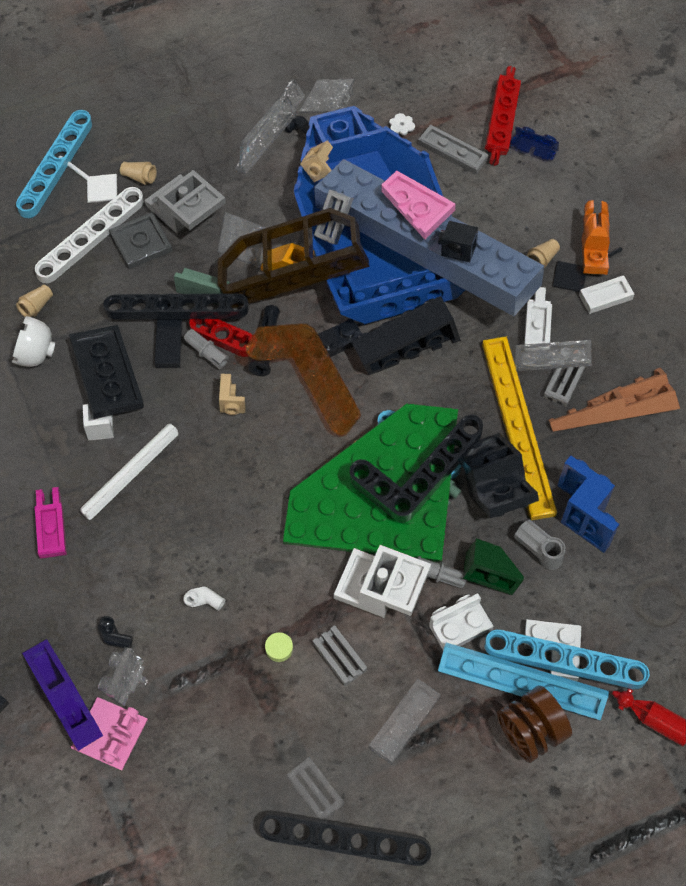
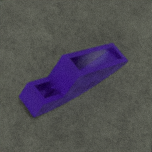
M46 639L22 653L76 749L79 751L103 736L101 730L48 640Z

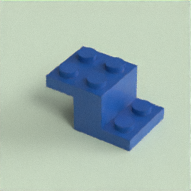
M570 456L564 463L557 485L572 496L568 500L561 523L605 553L611 545L619 523L616 522L612 515L603 512L607 507L615 485L606 476L597 474L590 469L584 461Z

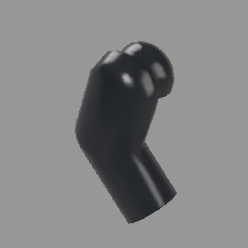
M290 116L283 122V129L288 133H291L293 130H302L306 135L307 130H309V121L303 116Z

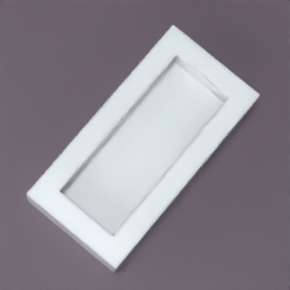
M623 275L581 289L579 296L588 313L591 314L633 300L634 292Z

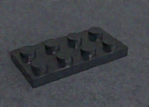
M118 325L69 334L70 344L94 419L144 408V402Z

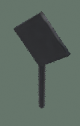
M622 247L609 252L608 258L623 250ZM558 261L552 287L580 292L581 289H584L586 273H583V266Z

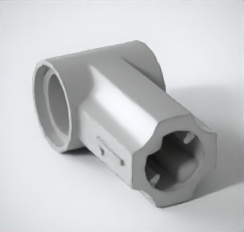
M530 519L525 521L515 533L514 538L537 556L544 568L548 570L558 569L563 563L566 547L563 541L559 538L551 537ZM548 551H554V552H556L558 555H557V556H550V555H548L546 552H548Z

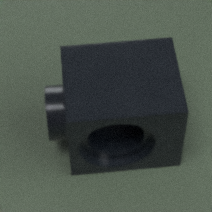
M449 221L446 229L440 231L438 245H441V256L470 263L477 246L478 227Z

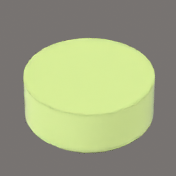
M284 633L272 634L265 643L266 654L275 662L287 660L293 652L291 638Z

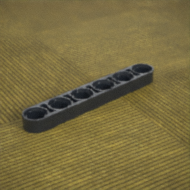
M115 294L108 296L103 303L107 317L115 320L239 319L245 317L249 312L248 299L242 294ZM115 303L122 305L120 309L115 311L109 309ZM138 303L146 305L142 310L133 309ZM162 303L171 305L167 310L158 309V306ZM186 303L195 304V307L191 310H184L182 308ZM210 303H217L220 305L215 310H209L206 308ZM234 303L244 304V307L239 310L231 308Z
M281 812L267 813L259 825L261 836L271 842L413 866H422L431 857L429 841L418 835ZM269 819L278 820L281 824V831L277 834L268 833L265 829V822ZM303 823L309 827L310 835L307 838L300 839L295 836L294 827L297 824ZM328 828L335 829L339 834V840L334 844L326 843L323 839L322 834ZM362 833L367 837L368 845L365 848L358 849L353 846L351 839L355 834ZM386 838H391L397 843V850L391 854L383 852L380 847L381 842ZM415 843L423 844L427 850L426 855L420 859L414 858L409 851L410 847Z

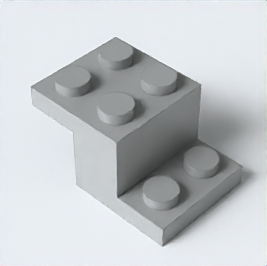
M192 170L184 177L180 174L148 197L145 200V204L174 232L178 233L185 227L191 230L226 204V201L222 194Z

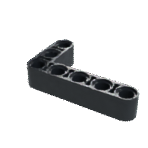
M476 415L463 417L402 488L373 464L362 459L356 460L350 467L351 484L395 521L400 523L408 522L479 442L483 431V422ZM466 426H473L477 429V432L475 434H468L464 431V428ZM456 445L461 451L453 454L447 450V447ZM434 464H439L444 468V471L434 473L430 470V467ZM359 470H365L369 475L365 479H358L355 473ZM415 484H423L427 487V490L423 493H417L413 490V486ZM383 486L388 488L389 493L385 496H379L375 493V490ZM400 503H405L410 509L405 513H400L395 507Z

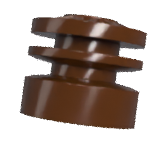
M539 685L521 697L522 705L517 701H513L509 704V708L503 707L497 712L498 721L507 740L520 757L529 763L535 761L538 758V754L543 756L547 753V743L552 747H556L572 736V728L564 710L554 696L543 686Z

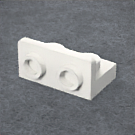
M479 594L473 596L465 595L458 599L455 605L449 608L446 606L441 607L432 613L429 627L443 650L446 642L462 646L493 630V625L480 604L481 597Z

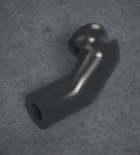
M102 617L99 621L98 632L104 643L108 646L130 650L133 636L120 634L112 617Z

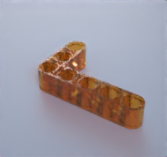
M308 324L265 326L256 329L246 345V353L252 359L260 361L293 358L330 429L337 435H347L359 420L361 413L315 329Z

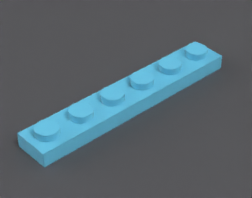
M447 642L438 669L439 672L521 697L536 686H543L554 696L562 709L597 720L602 718L609 694L607 690Z

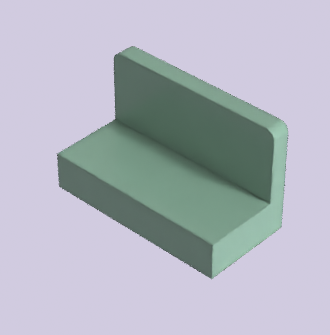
M184 268L182 274L176 272L174 275L176 292L223 294L217 285V277Z

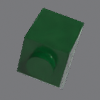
M476 538L465 554L463 579L509 595H513L524 581L522 573L500 546Z

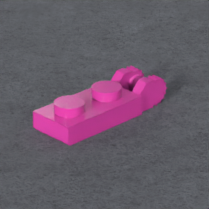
M59 487L52 488L53 504L45 505L43 490H36L37 506H35V519L40 559L67 555L64 514Z

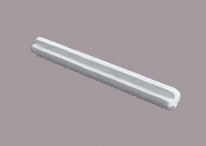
M167 424L81 507L82 515L89 520L96 516L178 436V430L172 424Z

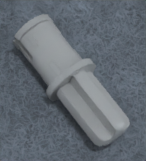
M190 329L184 335L185 341L199 352L201 358L205 357L218 369H222L226 365V360H229V357L217 349L213 341H207L194 329Z
M421 556L417 557V559L431 564L427 577L435 579L436 583L442 581L459 588H463L467 580L463 579V572L444 566V562L439 564L421 558Z

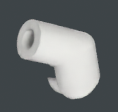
M207 587L191 589L183 597L184 603L187 606L196 607L209 604L217 611L223 607L226 601Z

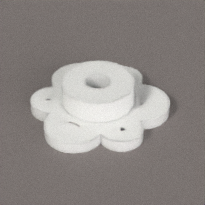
M402 113L396 114L395 118L389 121L390 129L401 135H406L415 129L412 117L405 116Z

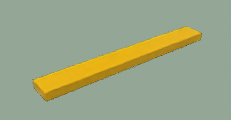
M507 336L483 340L482 347L508 441L522 454L526 481L538 492L539 501L527 506L530 520L556 517L557 510Z

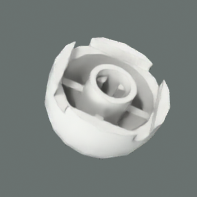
M26 316L23 322L25 327L24 330H20L12 363L33 367L43 363L46 356L52 357L56 343L51 341V330L44 322Z

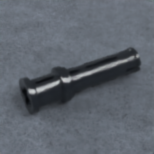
M268 305L264 308L259 339L252 348L254 355L248 369L257 376H267L271 372L269 364L275 353L272 344L280 314L279 308L274 305Z

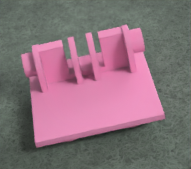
M97 697L90 713L103 736L79 751L74 743L71 749L122 771L148 718L138 715L139 712L134 708L128 707V709H124Z

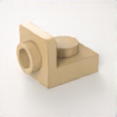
M328 140L311 148L300 163L313 182L324 178L332 171L326 163L329 159L328 155L333 149Z
M221 374L219 393L220 413L237 415L245 413V397L236 396V384H232L231 374Z

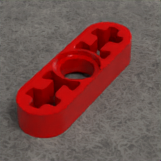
M190 319V329H194L207 341H213L214 345L241 357L253 354L252 348L255 345V338L251 333L219 319ZM202 323H205V326H201L200 328H197V325H201ZM224 330L229 333V336L225 339H219L216 337L217 332ZM245 341H247L248 344H249V345H244L243 347H240V343H241V344H244Z

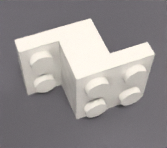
M382 545L379 546L375 556L354 548L335 590L334 599L383 618L388 607L411 616L430 571L431 564Z

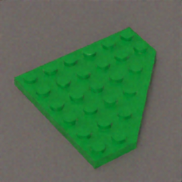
M405 404L290 490L283 544L352 552L355 548L372 555H376L379 546L382 545L414 558L421 556V558L441 563L451 474L411 520L400 523L391 518L351 484L350 467L356 460H367L402 488L457 425L458 409ZM454 445L447 447L450 453H454ZM434 464L430 467V470L434 473H441L444 471V468L439 464ZM359 470L355 473L358 479H365L369 475L365 470ZM415 484L413 490L417 493H423L427 490V487L423 484ZM381 486L375 490V493L379 496H385L389 493V490ZM400 503L395 509L400 513H405L409 511L410 507L405 503Z

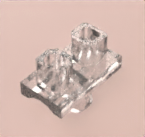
M125 647L123 652H113L109 659V666L115 672L112 678L102 677L98 684V689L117 704L125 706L129 694L134 693L137 686H146L148 680L142 676L145 668L142 666L144 660L137 656L131 648Z

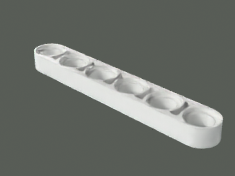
M129 187L123 190L35 265L37 279L42 283L55 281L110 234L109 229L121 225L138 211L144 202L141 190L136 187ZM131 195L139 198L134 203H130L126 199ZM115 209L122 211V214L118 217H112L109 213ZM96 224L105 225L102 231L92 229ZM79 238L88 240L87 244L83 246H78L75 242ZM61 253H69L71 255L69 259L64 261L58 259ZM50 267L53 269L50 275L40 274L43 268Z

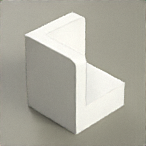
M84 404L83 422L88 441L114 438L113 415L94 419L88 404Z

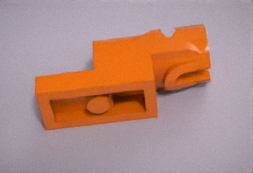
M591 200L584 206V231L582 236L583 273L607 275L609 270L608 248L610 244L608 204L601 201V212L598 214L597 224L596 213H593L594 200Z

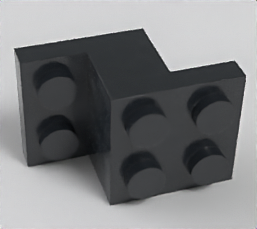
M500 433L480 439L460 462V465L465 469L469 496L490 518L503 516L507 512L518 508H525L529 504L539 501L538 492L526 481L522 454ZM455 448L453 454L459 453L461 451L460 448Z

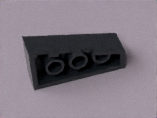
M439 296L435 299L427 300L422 306L414 310L404 312L400 317L392 321L382 323L379 328L369 333L359 335L356 340L352 341V344L368 375H372L398 365L401 358L411 360L419 357L421 351L431 348L432 351L442 348L441 343L449 340L452 343L461 341L454 318L442 297Z

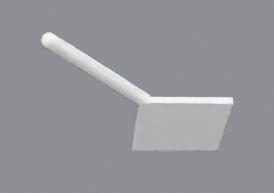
M68 162V167L87 180L88 203L111 201L117 196V174L88 176L71 162Z

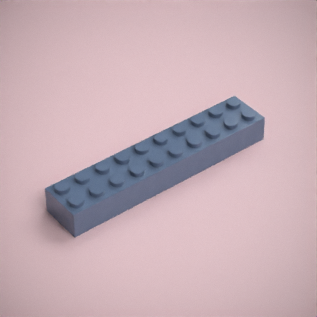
M345 159L314 187L316 208L323 210L329 189L354 198L348 215L355 217L361 233L512 316H515L542 286L544 265L478 231L477 246L470 263L441 256V245H438L440 231L446 229L449 221L465 223L449 216L432 234L424 239L382 193V184L385 181ZM337 198L334 199L332 209L335 207Z

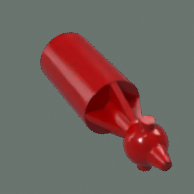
M629 688L627 691L622 692L613 691L612 695L619 704L618 709L623 711L624 708L631 707L642 724L682 747L686 744L685 718L655 701L634 700L633 690Z

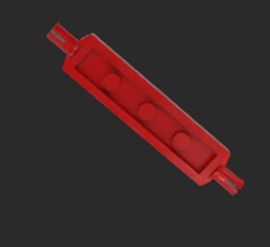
M512 66L506 68V76L500 74L497 80L484 148L491 152L489 163L494 166L499 164L500 155H506L509 150L521 80L514 78L516 69L513 67L511 70Z

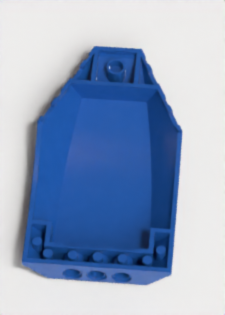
M351 106L310 117L309 130H307L301 162L311 148L328 140L333 146L328 155L329 159L326 161L331 170L345 159L384 181L398 171L443 196L429 158V153L424 150L420 152L412 147V142L401 138L398 133L387 126L381 127L374 122L373 117L363 114L359 108ZM300 165L297 182L294 186V195L301 217L321 211L315 205L314 187L322 179L313 182ZM329 222L326 223L323 234L326 233ZM317 225L312 227L313 251L316 257L352 246L351 227L344 225L338 245L314 236ZM360 231V243L369 259V267L326 280L340 314L363 324L403 314L408 310H414L422 306L427 300L435 299L439 296L442 297L444 302L456 299L465 291V289Z

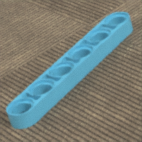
M77 110L72 113L17 199L16 206L22 217L32 218L41 210L66 170L68 162H71L92 128L89 112ZM79 119L87 120L84 124H76V121ZM69 135L77 136L73 141L65 140ZM58 152L66 153L62 158L55 157V154ZM52 168L56 170L51 175L44 174V171ZM41 185L45 187L41 192L33 191L36 186ZM26 203L34 204L31 209H22V206Z
M504 630L491 631L485 640V650L490 656L630 689L642 688L650 676L648 667L637 660ZM499 637L504 640L505 647L502 650H495L491 647L490 640ZM522 643H526L531 646L533 653L530 656H522L519 654L517 647ZM548 650L557 651L560 655V660L556 663L549 662L545 657V652ZM576 656H582L587 660L588 666L584 669H578L574 666L572 659ZM604 662L611 663L615 667V673L613 675H605L601 671L600 665ZM632 668L640 670L643 674V680L639 682L631 680L628 676V671Z

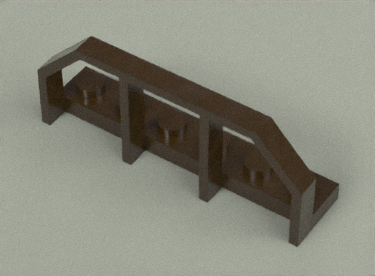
M328 208L240 236L218 260L217 285L223 294H242L246 296L249 304L369 267V259L360 243L359 225L355 217ZM333 220L351 227L352 246L314 257L313 226ZM303 230L306 260L272 270V239ZM263 243L264 273L227 284V268L247 247ZM234 303L232 305V308H236L244 304Z

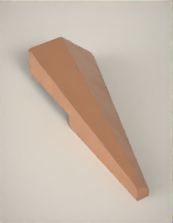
M660 367L654 370L653 376L645 380L640 376L635 379V383L624 387L619 386L587 401L588 407L579 411L572 408L568 410V415L556 419L551 418L549 423L554 432L680 409L675 390L669 384L666 373Z

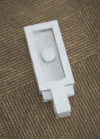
M540 287L534 294V300L529 299L527 303L524 349L549 351L552 304L551 301H545L546 288Z

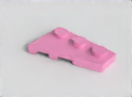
M398 171L382 184V193L424 239L432 234L455 211V203Z

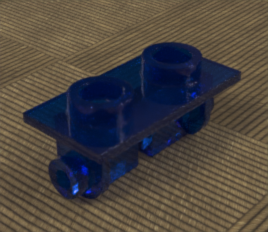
M516 126V136L518 137L513 136L510 144L514 146V149L529 154L533 146L536 147L533 156L549 161V159L554 160L556 151H559V142L556 141V138L544 134V136L538 135L529 127L519 128Z

